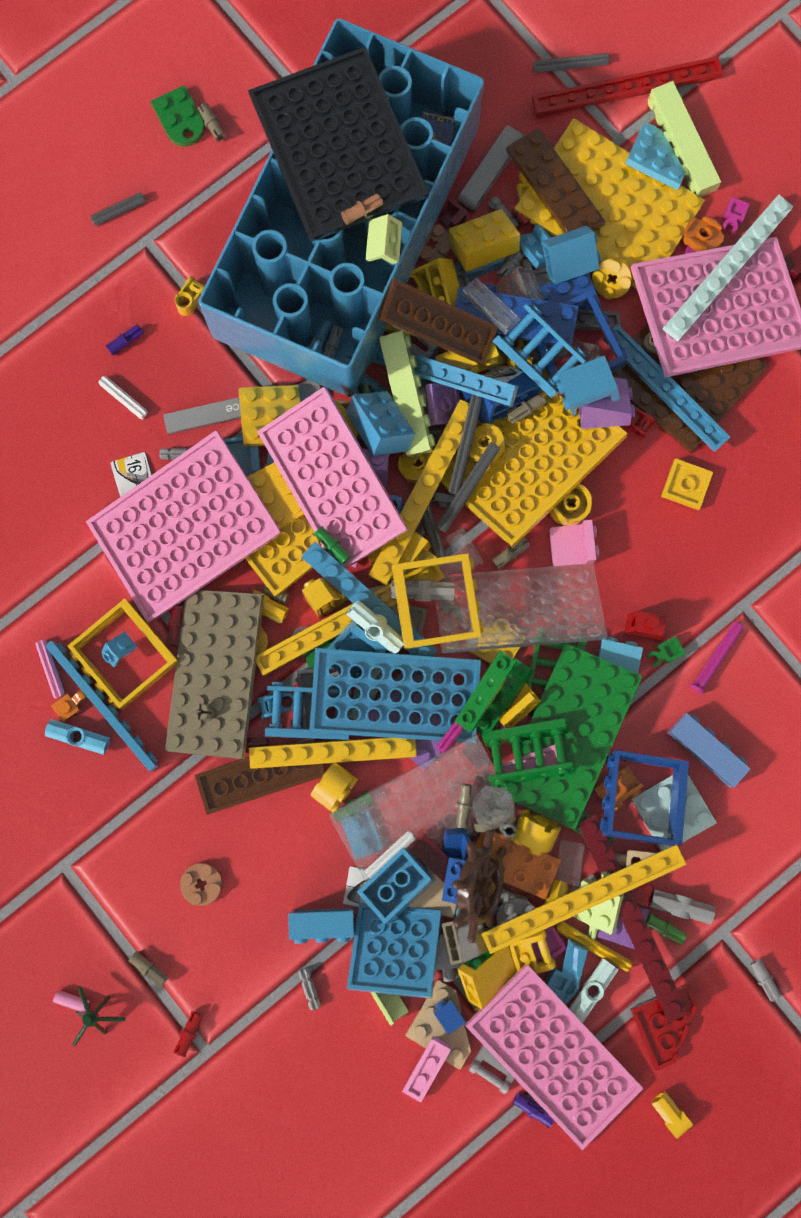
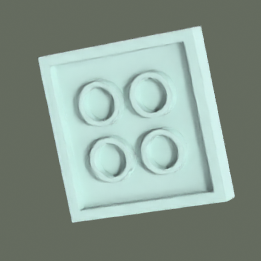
M673 775L630 799L651 836L668 838ZM689 775L687 779L682 843L717 823ZM657 844L660 851L671 847Z

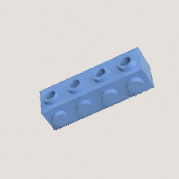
M692 713L682 714L667 733L729 788H735L750 770L746 765L748 762L740 755L735 756L731 752L732 748L727 743L718 741L715 738L716 734L711 729L702 727L699 724L700 720Z

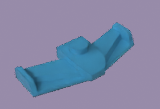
M570 939L567 942L568 946L561 970L557 968L551 970L544 982L565 1005L572 997H575L580 987L579 983L588 949Z

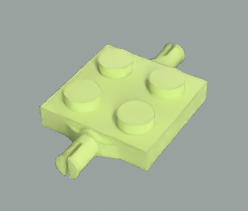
M602 872L601 878L610 875V873ZM585 878L582 880L581 887L594 881ZM624 894L574 916V918L590 926L588 937L596 939L598 929L611 935L615 932Z

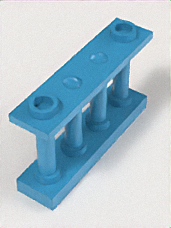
M526 304L524 308L529 313L508 336L505 335L503 338L498 335L493 342L548 396L554 398L559 393L556 389V382H559L557 373L573 368L578 361L582 364L588 362L585 359L587 355L579 347L574 349L540 316L542 311L534 304L532 307ZM536 319L544 327L523 350L517 351L513 347L514 341ZM550 332L558 342L537 364L532 366L527 361L528 355ZM565 347L573 356L552 378L546 379L542 375L543 369Z
M272 682V686H267V691H273L272 724H270L269 728H265L266 737L349 740V735L312 733L309 730L303 729V725H301L302 694L312 693V688L284 687V683ZM337 686L327 691L328 694H336V697L339 695ZM282 692H294L293 725L290 726V729H282V724H280ZM335 708L336 717L338 715V710Z

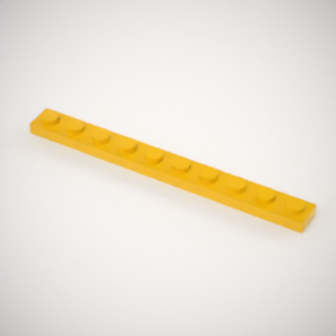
M461 399L459 400L400 514L408 530L383 546L369 573L370 578L388 585L393 575L391 566L399 564L459 448L469 403Z
M434 565L420 567L405 575L404 580L414 581L419 579L439 582L445 579L439 566ZM391 583L374 592L390 608L397 605V599L391 598ZM353 604L258 654L256 663L262 675L265 676L339 636L353 620L347 615V611Z
M671 846L481 933L490 954L676 870L686 865L678 846Z

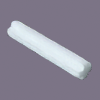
M103 376L99 380L100 386L137 417L144 419L148 415V411L107 376Z
M407 831L365 870L366 876L369 879L372 878L402 848H408L416 840V836L411 831Z

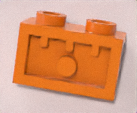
M628 765L618 771L615 811L625 804L623 801L629 796L633 799L642 792L640 789L644 786L642 782L638 781ZM604 782L593 789L601 801L606 797Z

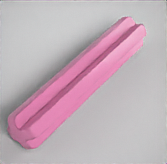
M40 640L35 645L53 697H63L65 692L52 654L45 646L48 642Z

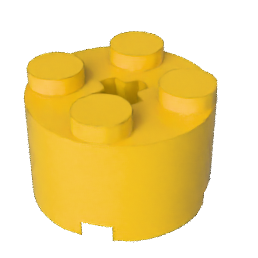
M578 484L550 511L551 517L562 526L579 525L591 511L592 498L590 492L585 486ZM572 502L574 504L573 507L567 506V503L570 504Z
M333 763L322 776L321 781L317 783L310 796L335 813L341 805L340 802L348 797L352 791L350 789L354 787L358 779L340 765Z
M522 810L515 826L516 835L511 840L515 844L530 848L529 851L538 856H541L542 852H551L561 827H556L558 823L544 815L537 813L535 816L530 814L531 810Z

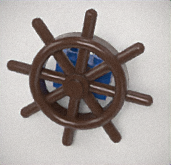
M492 830L485 832L483 848L475 849L473 843H468L466 846L467 860L449 857L442 901L458 905L459 913L453 921V925L456 928L461 927L464 921L470 922L467 937L470 943L476 941L478 924L486 922L488 927L494 926L493 914L499 904L502 892L507 889V885L503 883L504 871L502 859L507 853V849L500 847L497 852L491 850L494 837Z

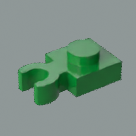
M674 636L657 646L659 652L652 651L646 657L655 656L657 661L651 666L657 667L663 659L668 664L686 653L677 637Z

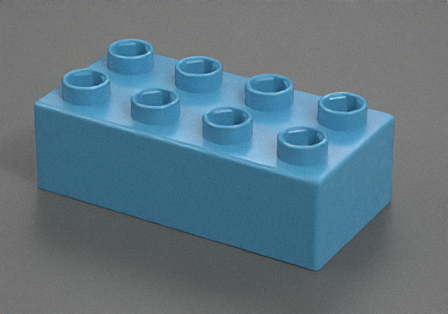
M337 19L333 23L313 66L366 46L429 193V197L384 214H389L402 222L399 262L391 264L382 258L373 261L366 260L370 220L310 242L271 150L200 295L199 305L211 336L214 339L347 397H352L355 395L380 342L379 337L383 336L388 325L378 320V316L392 279H397L407 284L478 132L484 79L346 20ZM422 111L454 118L453 137L450 146L433 140V129L429 122L421 118ZM322 318L332 322L333 326L339 327V330L340 328L345 330L338 346L340 349L337 350L334 359L323 355L326 346L323 345L321 348V342L316 341L312 350L308 349L313 339L312 335L316 333ZM331 327L330 332H329V334H328V336H327V338H326L327 341H328V338H329V336H330L332 327Z

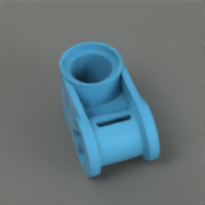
M282 693L281 714L292 712L294 695ZM273 695L257 698L262 712L261 719L271 718ZM286 697H291L293 700V704L289 708L283 706V700Z

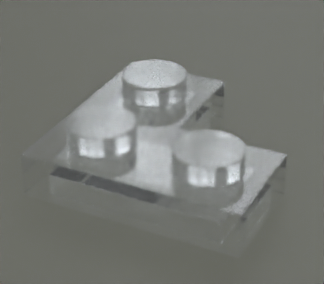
M464 528L446 537L455 555L468 554L469 558L473 560L474 568L483 564L482 558ZM462 562L439 565L448 582L463 575Z

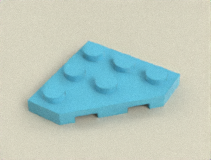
M644 121L625 164L678 190L686 172L662 130Z

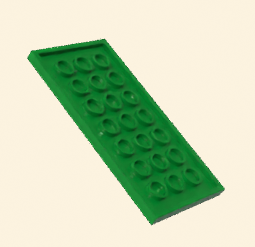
M565 643L542 694L541 703L538 704L530 724L565 718L568 733H565L562 739L566 763H573L575 773H570V776L567 777L552 776L511 783L501 788L498 795L575 830L642 676ZM543 737L541 740L543 749L555 745L554 737ZM522 741V756L534 752L533 741Z

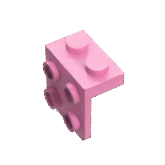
M584 520L581 525L550 528L549 535L554 567L593 564L596 561V557H599V548L594 542V538L597 537L596 525H593L592 520Z

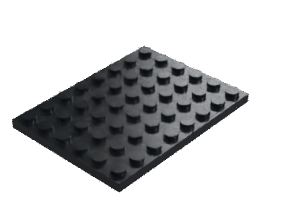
M366 46L248 90L250 99L310 242L429 197L427 188ZM375 194L381 196L383 205L367 213L366 217L362 216L346 225L341 216L342 211L357 204V201L362 202Z

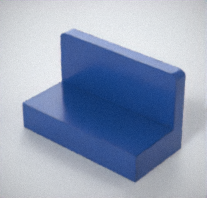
M466 829L445 830L441 851L446 856L467 860L466 846L468 843H471Z

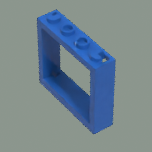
M590 290L563 304L581 306L588 302L616 359L608 362L612 373L625 366L627 354L623 347H619L616 332L610 330L608 316L605 312H601L599 308L601 304L597 295L593 296ZM539 343L535 348L540 360L548 353L544 343ZM553 360L545 367L549 378H552L558 372ZM558 393L557 395L558 397H561L564 395V393Z
M618 750L611 752L606 760V767L609 769L608 776L604 780L606 797L602 801V809H604V818L600 822L602 836L665 846H682L689 762ZM619 760L673 769L668 838L613 830Z

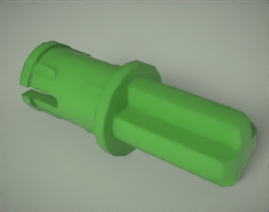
M652 913L647 917L646 922L648 926L661 933L660 936H666L680 945L686 940V933L673 927L671 922H665Z

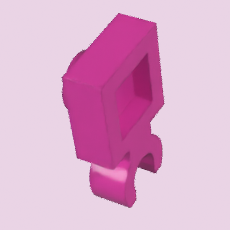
M731 197L723 216L727 220L724 221L721 230L724 231L726 226L729 225L733 229L731 234H734L738 229V223L741 224L750 204Z

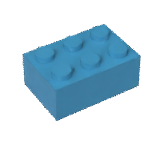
M388 391L352 396L346 414L373 456L408 451L415 432Z
M402 848L357 893L384 924H391L436 879L409 848Z
M354 908L291 910L288 913L289 940H294V943L297 944L307 943L308 939H316V943L328 942L329 938H337V942L350 941V937L355 935Z

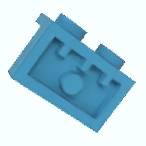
M539 224L535 225L532 233L520 235V250L536 269L546 267L542 241L551 238Z

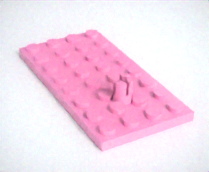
M326 387L321 388L257 431L314 532L323 526L334 539L337 538L340 541L339 544L351 555L350 559L343 564L346 569L408 530Z
M527 964L499 990L484 1009H480L465 1023V1026L582 1150L643 1090L641 1085Z

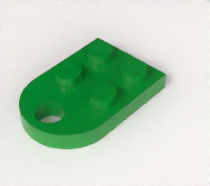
M185 85L150 101L172 143L181 147H188L196 144L202 138L204 123ZM190 131L194 133L193 137L191 138L184 137V134L186 132Z

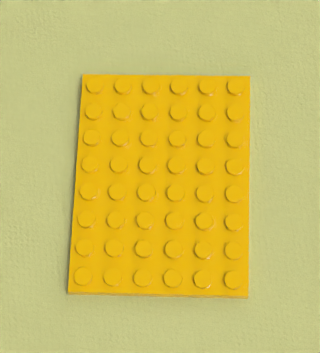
M573 118L554 147V150L606 221L604 226L595 231L598 239L596 249L600 254L599 263L606 258H614L626 261L631 267L635 263L670 257L683 237L688 222L696 216L705 201L682 185L676 190L626 165L629 152ZM529 185L514 210L524 215L525 218H529L532 224L541 225L553 237L563 234L564 232ZM633 277V278H632L631 286H633L634 288L637 289L636 284H635V280H634V277Z
M544 368L542 375L548 379L549 376ZM541 389L540 393L545 398L546 404L532 412L531 416L527 415L515 424L509 421L508 416L503 420L499 417L491 423L501 430L505 439V449L502 455L493 464L489 465L464 505L513 548L627 437L626 431L619 426L581 429L579 408L575 409L577 415L572 416L570 409L567 411L562 400L565 398V395L561 397L556 395L554 398H551ZM514 407L513 409H511L510 411H508L506 414L508 415L510 412H512L513 410H515L517 407ZM479 420L477 421L476 428L482 426ZM486 440L485 442L481 441L480 444L482 445V447H487L489 445V440ZM458 450L440 482L447 490H449ZM470 457L468 458L463 483L477 463Z

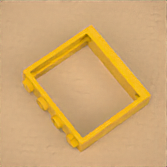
M468 554L393 564L391 566L404 649L481 637L483 623L482 620L478 619L477 613L480 612V603L478 599L475 600L474 591H477L476 580L472 579L471 571L474 570L472 558H469ZM462 562L472 632L414 641L403 570Z
M125 598L67 646L71 650L69 654L76 662L80 661L84 666L81 668L89 678L92 676L97 681L95 686L101 693H107L110 697L107 700L115 709L118 707L124 710L174 668L178 662L173 653ZM126 612L167 663L126 698L122 699L83 653L81 648Z

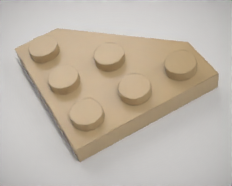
M437 979L433 988L432 999L426 998L405 1036L424 1048L427 1047L432 1036L451 1045V1051L445 1061L460 1070L471 1052L465 1025L463 1024L448 1035L433 1013V1009L436 1008L434 1005L439 1000L451 998L462 1014L457 992L454 988Z

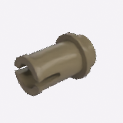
M268 587L263 590V594L278 601L279 604H286L290 596L287 590L277 597L272 594Z

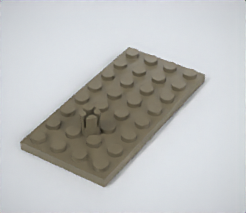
M198 590L184 600L183 627L180 630L177 653L178 662L175 668L165 751L245 759L264 595Z

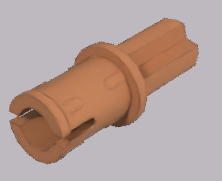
M375 194L362 202L357 201L356 205L342 211L341 216L346 225L362 216L366 217L367 213L383 205V200L379 194Z

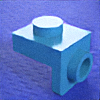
M124 631L105 643L101 652L104 660L115 667L121 659L136 651L138 646Z

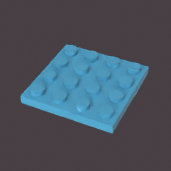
M359 903L347 989L432 999L442 911L407 907L391 924H384L368 904Z

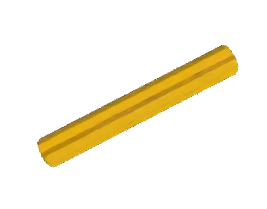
M563 921L557 924L556 931L582 945L626 972L630 970L632 966L631 960L600 942L591 939V937Z

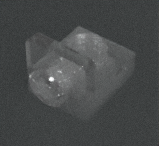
M576 341L574 349L579 347L587 355L585 359L588 362L603 356L598 345Z

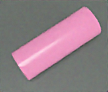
M57 990L53 1000L54 1003L86 1013L81 997Z

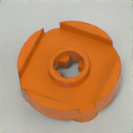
M703 217L702 219L693 218L685 228L683 242L697 252L719 248L724 240V234L722 235L721 232L722 227L717 221L709 217Z

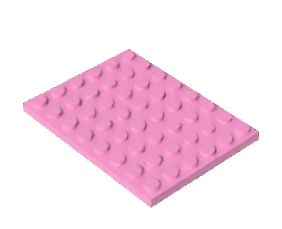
M777 237L768 238L760 245L678 342L662 328L734 245L635 263L630 267L665 377L801 349V308Z
M218 431L211 433L86 521L147 623L153 622L175 605H178L282 534V531Z

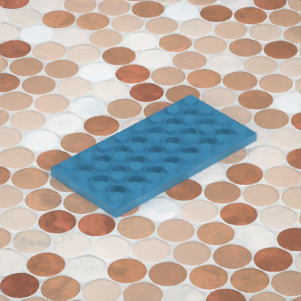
M315 648L309 732L441 741L452 726L450 722L451 717L459 715L480 682L481 660ZM334 664L338 665L341 669V673L337 677H333L329 673L330 666ZM353 666H358L361 669L362 673L359 678H353L350 675V669ZM375 667L382 671V676L378 680L371 677V670ZM399 669L402 671L403 677L400 681L392 679L391 674L393 670ZM417 670L423 674V679L419 683L412 679L413 672ZM436 672L442 673L444 677L443 682L440 684H436L433 681V675ZM457 673L464 677V682L459 686L453 682V677ZM332 685L337 686L339 689V695L335 698L330 697L327 692L328 688ZM357 687L360 690V696L357 699L349 697L348 692L350 688ZM374 688L378 689L381 693L380 698L376 701L372 700L369 696L370 691ZM393 690H398L401 693V699L398 702H393L390 698V693ZM415 691L420 692L422 695L421 701L417 704L411 700V694ZM434 693H439L442 696V702L438 705L433 704L431 701ZM455 694H459L463 699L460 706H455L452 703V697ZM331 706L338 710V715L334 719H330L326 715V710ZM350 708L358 710L359 715L357 719L350 720L347 717V711ZM372 709L379 712V718L374 722L368 718V713ZM392 711H397L400 715V719L396 723H392L389 720V714ZM413 712H417L420 715V721L417 724H412L409 720V716ZM435 713L441 717V722L436 726L430 722L431 715ZM477 726L472 733L463 729L454 742L476 743Z

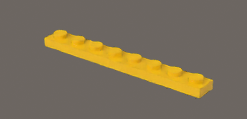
M380 738L249 748L250 769L416 757L415 739Z

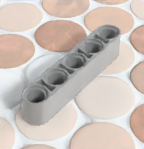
M509 125L504 128L458 198L460 204L473 212L478 209L511 160V157L506 152L507 146L524 137V134Z

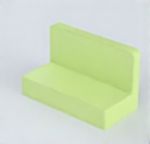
M389 214L369 221L366 260L373 261L382 258L391 264L399 262L402 232L401 221Z
M370 992L390 1026L394 1024V1021L409 1012L400 995Z

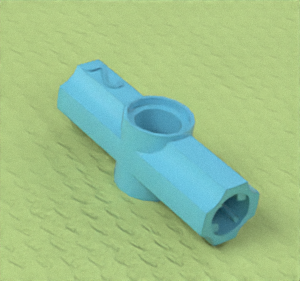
M50 719L45 729L46 737L105 755L110 744L109 737ZM79 731L82 734V738L76 743L73 737Z

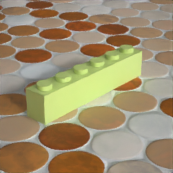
M672 81L652 89L648 98V105L654 111L658 126L662 127L666 139L686 172L684 176L688 182V189L699 197L717 191L721 180L674 82Z
M403 331L381 336L379 339L394 402L415 432L406 455L411 458L433 452L435 440L433 434L429 433L428 426H431L428 414L425 415L423 408L426 406L424 395H420L419 391L421 380L419 375L415 374L414 367H417L415 356L411 355L410 352L412 347L411 338Z

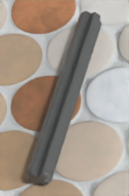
M477 395L471 396L448 490L452 494H457L463 483L483 398Z
M492 442L489 443L441 517L437 528L447 532L499 452V446Z

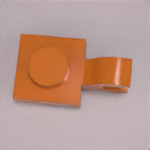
M80 690L73 697L70 694H66L52 704L51 707L60 720L65 723L81 711L78 705L87 700L88 697Z

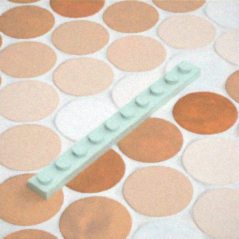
M778 195L662 329L678 342L790 212L793 206L782 196Z

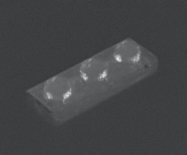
M477 277L462 290V294L505 335L521 320Z

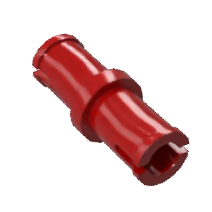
M191 1011L184 1029L182 1028L180 1031L181 1036L173 1051L174 1053L186 1057L192 1040L196 1039L197 1034L195 1033L204 1017L203 1015Z

